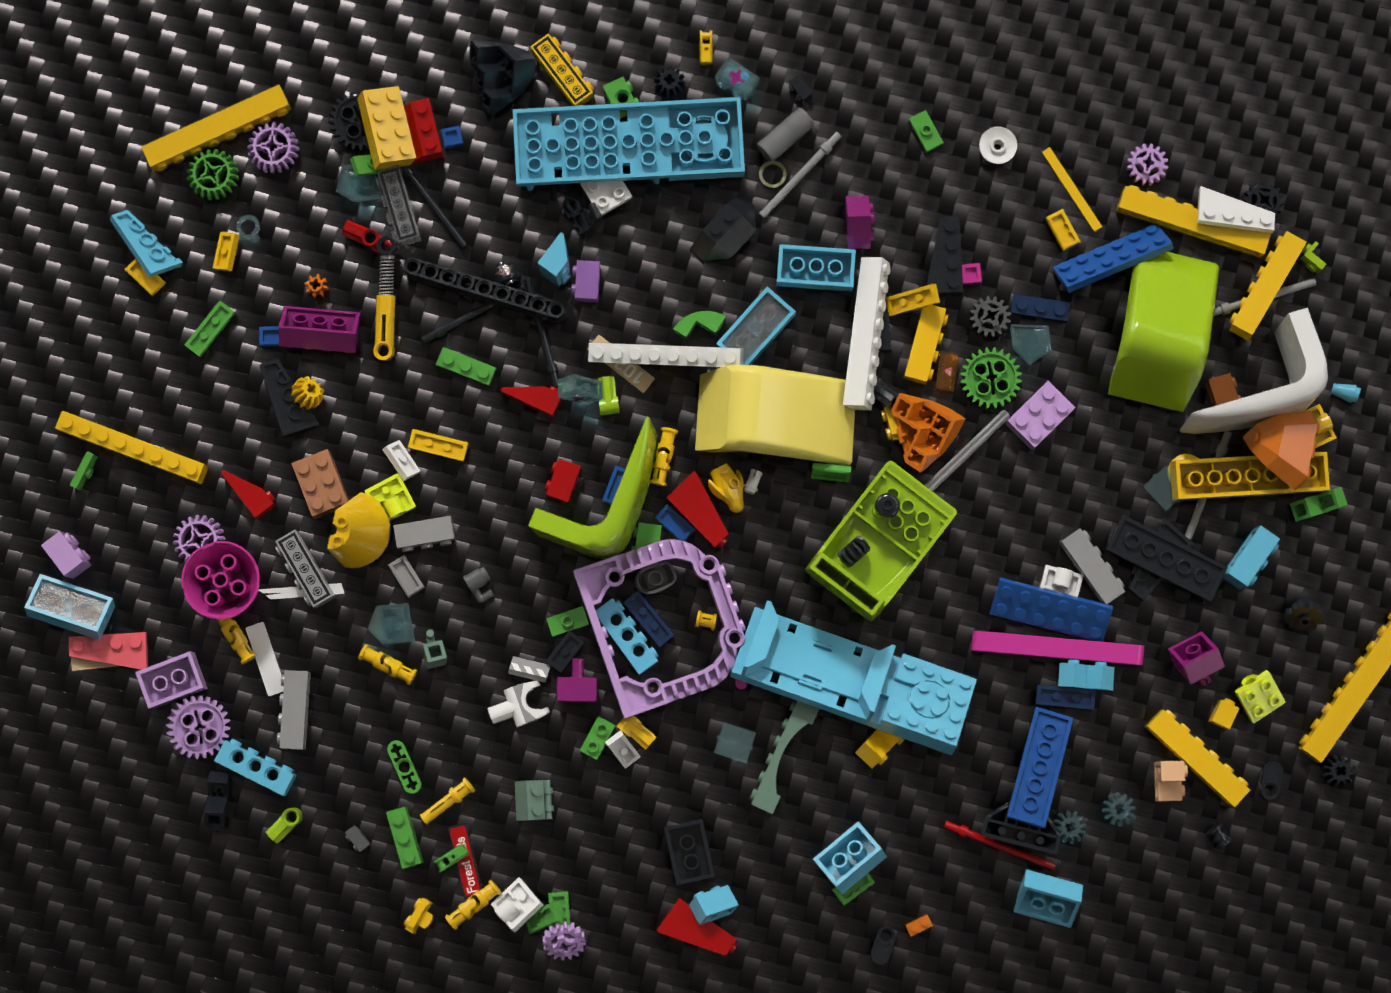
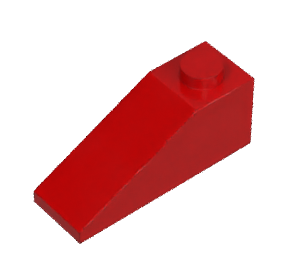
M553 386L550 389L547 387H502L501 389L503 395L554 418L563 400V395L560 394L561 391Z
M225 470L221 472L256 519L259 520L276 507L273 502L276 499L270 491L266 492L262 488Z

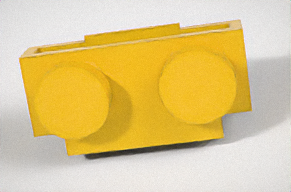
M884 407L881 411V417L883 422L887 421L888 429H885L887 439L892 440V442L899 441L895 417L893 418L892 411L888 407Z
M419 898L414 905L415 911L412 916L409 915L404 923L405 929L416 934L419 926L424 929L428 928L433 921V915L427 911L433 902L426 898Z

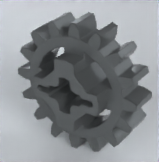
M987 296L985 301L981 298L979 299V305L974 303L973 307L975 310L970 311V314L974 316L969 321L974 322L972 329L978 328L977 334L983 332V337L990 334L991 338H994L995 333L999 336L1002 334L1001 329L1007 330L1005 324H1010L1011 320L1007 319V317H1010L1011 313L1006 312L1009 308L1008 305L1002 306L1003 300L997 302V297L990 300V297ZM981 309L982 317L978 319V311ZM988 314H989L990 316H991V315H995L992 320H991V319H986V320H985V318L987 317ZM1002 315L1003 320L1001 325H999L998 317Z

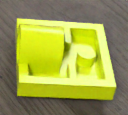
M399 473L364 490L366 494L371 495L382 504L385 513L388 514L389 521L416 508Z
M1267 670L1258 676L1253 674L1245 677L1241 682L1243 686L1234 691L1252 723H1256L1286 703L1270 672Z

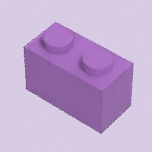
M577 260V266H573V277H576V282L572 284L571 296H575V301L598 303L601 266L599 261Z

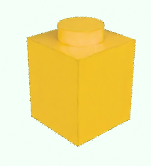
M1227 698L1218 700L1209 722L1228 730L1231 728L1239 708L1235 706L1236 703Z

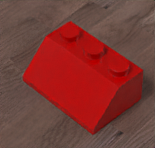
M429 98L413 101L405 105L404 110L416 159L411 165L443 158L444 154Z

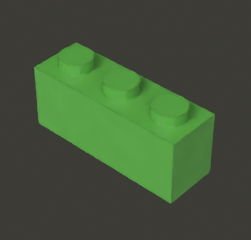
M401 807L386 812L402 869L424 863L408 807Z

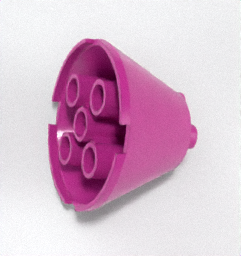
M215 541L198 548L191 554L182 571L181 585L187 602L195 611L209 618L227 619L239 615L252 604L259 590L260 574L256 561L243 547L232 542Z

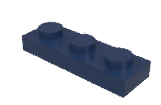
M1013 294L1010 313L1067 323L1070 303Z
M639 591L623 602L659 647L675 636Z
M1037 685L1035 704L1094 710L1096 690Z

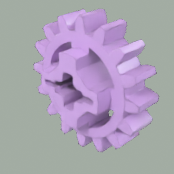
M1142 144L1141 149L1137 146L1134 149L1135 152H1130L1129 156L1131 158H1128L1126 161L1130 165L1127 166L1126 170L1132 171L1129 176L1136 177L1134 182L1142 180V185L1146 181H1148L1149 185H1152L1153 180L1158 183L1160 177L1165 176L1164 171L1168 169V166L1164 164L1168 162V159H1163L1165 152H1158L1159 146L1153 149V144H1150L1148 148H1146L1145 144ZM1145 153V156H1144V157H1138V158H1136V157L1139 156L1140 154ZM1147 159H1148V165L1150 166L1148 169H1147L1146 164H1145V161H1146ZM1152 171H1158L1156 174L1149 176Z
M564 921L563 925L557 922L556 927L550 925L549 931L545 930V936H543L544 950H547V955L554 954V959H557L559 956L561 960H564L565 957L571 960L572 955L579 956V951L583 952L584 931L581 932L580 926L575 928L574 923H571L570 926L567 925L566 921Z

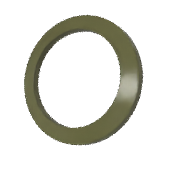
M768 161L759 170L760 181L766 187H779L786 179V169L778 161ZM769 165H776L783 172V178L777 184H768L763 179V170Z

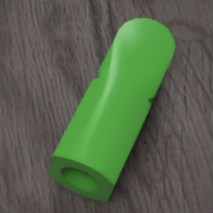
M462 843L433 863L437 864L440 873L468 856L469 851ZM445 857L450 861V864L447 866L443 861Z

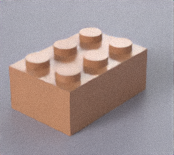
M328 449L292 463L313 518L317 519L332 513L349 501L332 454Z

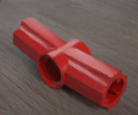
M347 220L341 235L361 243L379 254L377 241L382 236L373 229H368ZM368 235L376 236V240L373 243L366 242ZM389 241L383 244L385 251H389L392 248V243Z

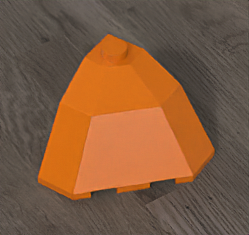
M899 393L891 409L898 427L896 429L898 438L903 445L905 463L919 472H923L947 450L958 435L966 419L952 409L936 402Z
M1311 411L1277 414L1256 424L1243 436V439L1250 450L1270 471L1292 489L1297 490L1310 478L1311 470L1309 465L1311 458H1314L1316 448L1314 440L1316 432H1319L1320 424Z

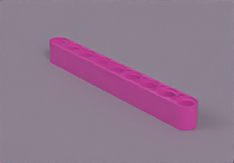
M973 631L971 651L1143 666L1144 646L985 631Z

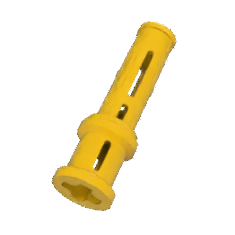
M463 778V782L455 788L451 787L446 796L420 814V817L427 825L454 803L462 802V798L470 792H475L474 787L466 778Z

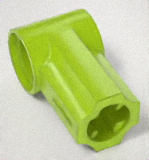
M614 377L598 378L600 415L620 413Z
M298 808L285 810L282 816L266 831L267 835L279 844L302 821L303 814ZM291 811L297 816L295 822H291L288 818V814Z

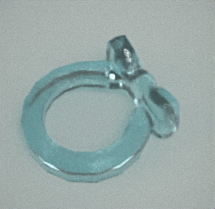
M252 215L242 216L237 222V230L240 233L239 240L259 238L257 233L259 232L260 224L257 218ZM247 219L253 220L256 225L250 235H246L241 229L242 222Z

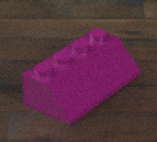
M284 306L279 324V346L355 353L358 343L360 312Z

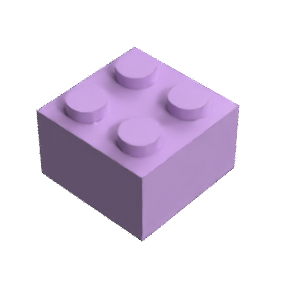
M59 531L41 545L66 577L74 579L91 566V563L88 561L91 559L85 550H81L77 546L79 542L73 535L70 536L69 533L65 534Z

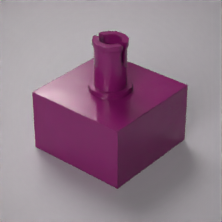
M1202 631L1168 648L1174 667L1190 684L1199 680L1200 685H1207L1205 679L1209 684L1211 682L1209 675L1225 667L1219 649Z
M572 659V676L557 677V701L598 703V679L586 678L584 676V659Z

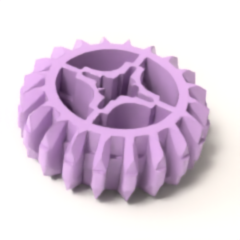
M274 122L271 127L265 123L266 129L258 127L260 132L252 133L255 139L249 138L252 144L247 147L251 150L248 155L253 157L252 163H257L256 167L258 169L263 167L264 172H267L270 168L272 174L275 173V169L281 173V167H285L288 170L287 164L293 165L294 161L292 158H298L295 152L299 151V147L295 145L299 142L297 139H294V132L290 133L289 127L284 129L283 124L277 127ZM277 135L287 139L288 145L278 143ZM269 136V140L267 142L261 143L266 137ZM275 144L277 149L272 152L270 147ZM259 151L268 153L270 161L262 159ZM286 153L281 159L277 160L280 154Z
M195 515V521L192 517H188V524L182 521L181 523L184 527L177 526L176 528L180 531V534L175 533L173 535L178 538L177 541H173V544L179 545L174 550L175 552H181L178 557L180 559L185 557V563L191 556L187 549L203 547L212 538H214V542L226 540L224 536H219L224 533L223 529L217 530L220 524H214V519L210 518L208 520L206 515H203L202 519L199 515ZM197 526H207L212 532L201 534ZM191 530V539L185 543L186 535ZM198 536L203 539L200 545L196 543Z

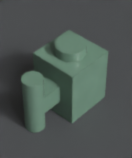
M428 630L425 639L427 644H423L422 651L427 669L446 665L447 656L442 640L435 642L433 630Z

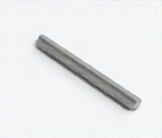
M1002 410L924 486L933 492L1010 418L1009 413Z

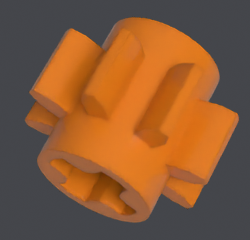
M319 274L316 277L309 276V282H304L309 287L306 290L307 294L313 292L314 298L320 294L324 297L323 292L329 290L324 285L327 282L326 278L321 280ZM317 283H319L320 287H317L315 290L313 288V285H317Z

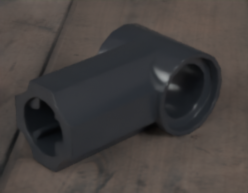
M877 377V383L874 386V401H879L891 410L899 394L889 388L881 378Z

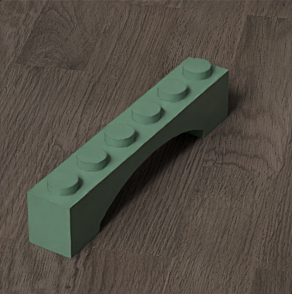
M793 700L789 711L792 712L790 718L785 717L781 726L784 729L782 736L777 735L773 744L776 747L774 754L769 753L765 762L768 765L766 772L761 771L757 780L760 783L758 790L753 789L749 798L752 800L751 805L773 814L780 799L776 791V774L782 753L792 737L807 724H813L819 708L800 701Z

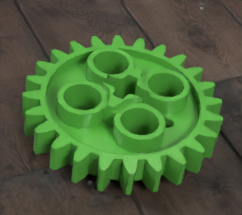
M986 347L985 353L979 349L977 351L978 356L972 353V360L966 359L965 361L968 366H962V369L966 371L960 373V376L965 378L960 381V384L966 385L962 392H969L966 398L972 396V404L979 401L978 407H981L983 403L986 409L989 408L990 404L996 409L998 403L1001 407H1004V400L1010 403L1011 399L1009 396L1015 398L1017 395L1014 391L1020 390L1016 385L1022 383V380L1017 379L1022 373L1016 372L1020 365L1014 366L1013 363L1016 359L1009 360L1010 353L1004 356L1003 349L999 353H996V347L993 348L992 352H989L988 347ZM987 362H990L991 376L995 377L992 382L994 395L991 394V381L986 379L989 376ZM997 363L1002 364L1004 371L997 372L994 369V365ZM982 366L985 373L982 375L977 374L975 367ZM997 383H1005L1007 387L1006 390H999L997 388ZM985 385L988 392H979L978 386Z

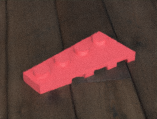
M146 632L102 635L100 640L88 636L68 637L69 656L140 670L148 668Z

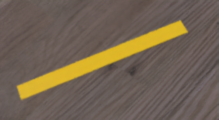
M1049 147L1042 153L1094 232L1100 229L1102 225L1051 148Z

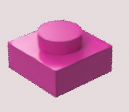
M980 263L962 265L963 285L982 282Z

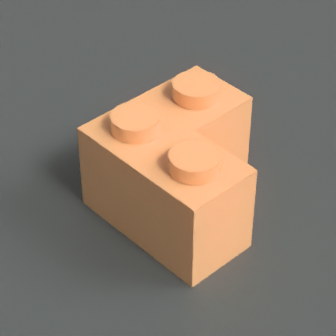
M1184 761L1154 762L1155 801H1182V797L1185 796V786L1182 785L1181 781H1185V777L1188 776L1187 765H1184Z

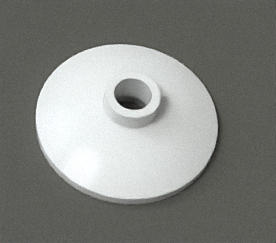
M992 127L981 136L979 149L987 161L994 164H1003L1011 160L1015 155L1017 140L1010 130L1004 127ZM996 144L1000 145V146H1001V149H1000V150H996V149L994 148V145H996Z

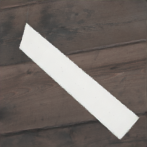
M341 583L329 584L334 594H344ZM298 587L259 589L262 593H279L266 595L269 599L306 596L303 589L299 590Z

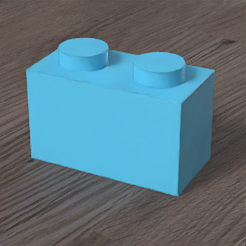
M728 885L723 887L716 886L706 893L704 891L698 892L693 896L694 899L689 904L699 925L730 915L738 907V903Z

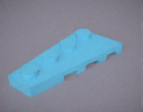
M128 210L111 215L110 221L149 278L182 266L183 262L179 258L176 259L171 254V250L166 246L163 247L153 233H148L144 229L145 226Z

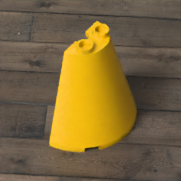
M360 492L335 511L333 524L337 527V532L334 535H330L327 547L334 557L347 568L364 567L378 559L386 549L390 538V521L382 504L371 495Z

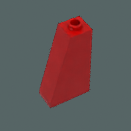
M694 471L666 497L667 501L714 549L717 546L721 548L728 541V532L697 473Z
M681 898L677 900L657 929L659 933L725 956L727 953L732 954L738 945L735 943L737 938L713 921L699 925L689 904Z

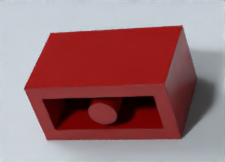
M559 459L558 463L554 462L551 469L553 477L551 481H547L544 490L547 492V497L569 504L582 469L581 466Z

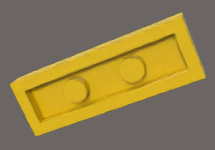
M930 284L886 297L889 316L899 315L940 303L936 284Z
M412 429L408 448L464 462L469 443Z

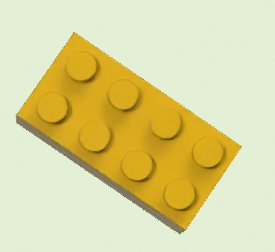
M399 86L362 91L357 100L374 170L411 165L416 159Z

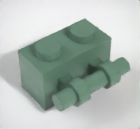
M551 780L515 782L516 821L552 819L554 805H552L551 794H553Z

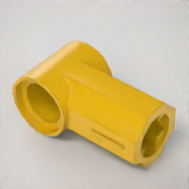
M634 715L623 718L617 727L646 750L656 739V736L641 724L642 722Z

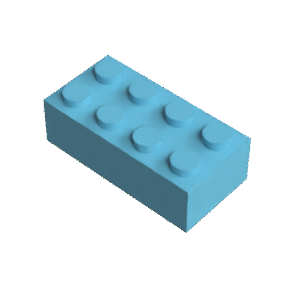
M780 244L776 286L852 292L856 250Z

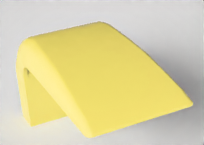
M729 365L701 374L695 450L710 453L731 451L753 452L849 466L852 463L855 410H850L843 405L846 380L757 365Z

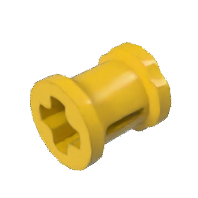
M698 610L695 627H707L714 631L717 614H705Z

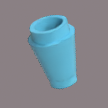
M1334 383L1331 394L1349 403H1357L1361 388L1356 387L1357 385Z

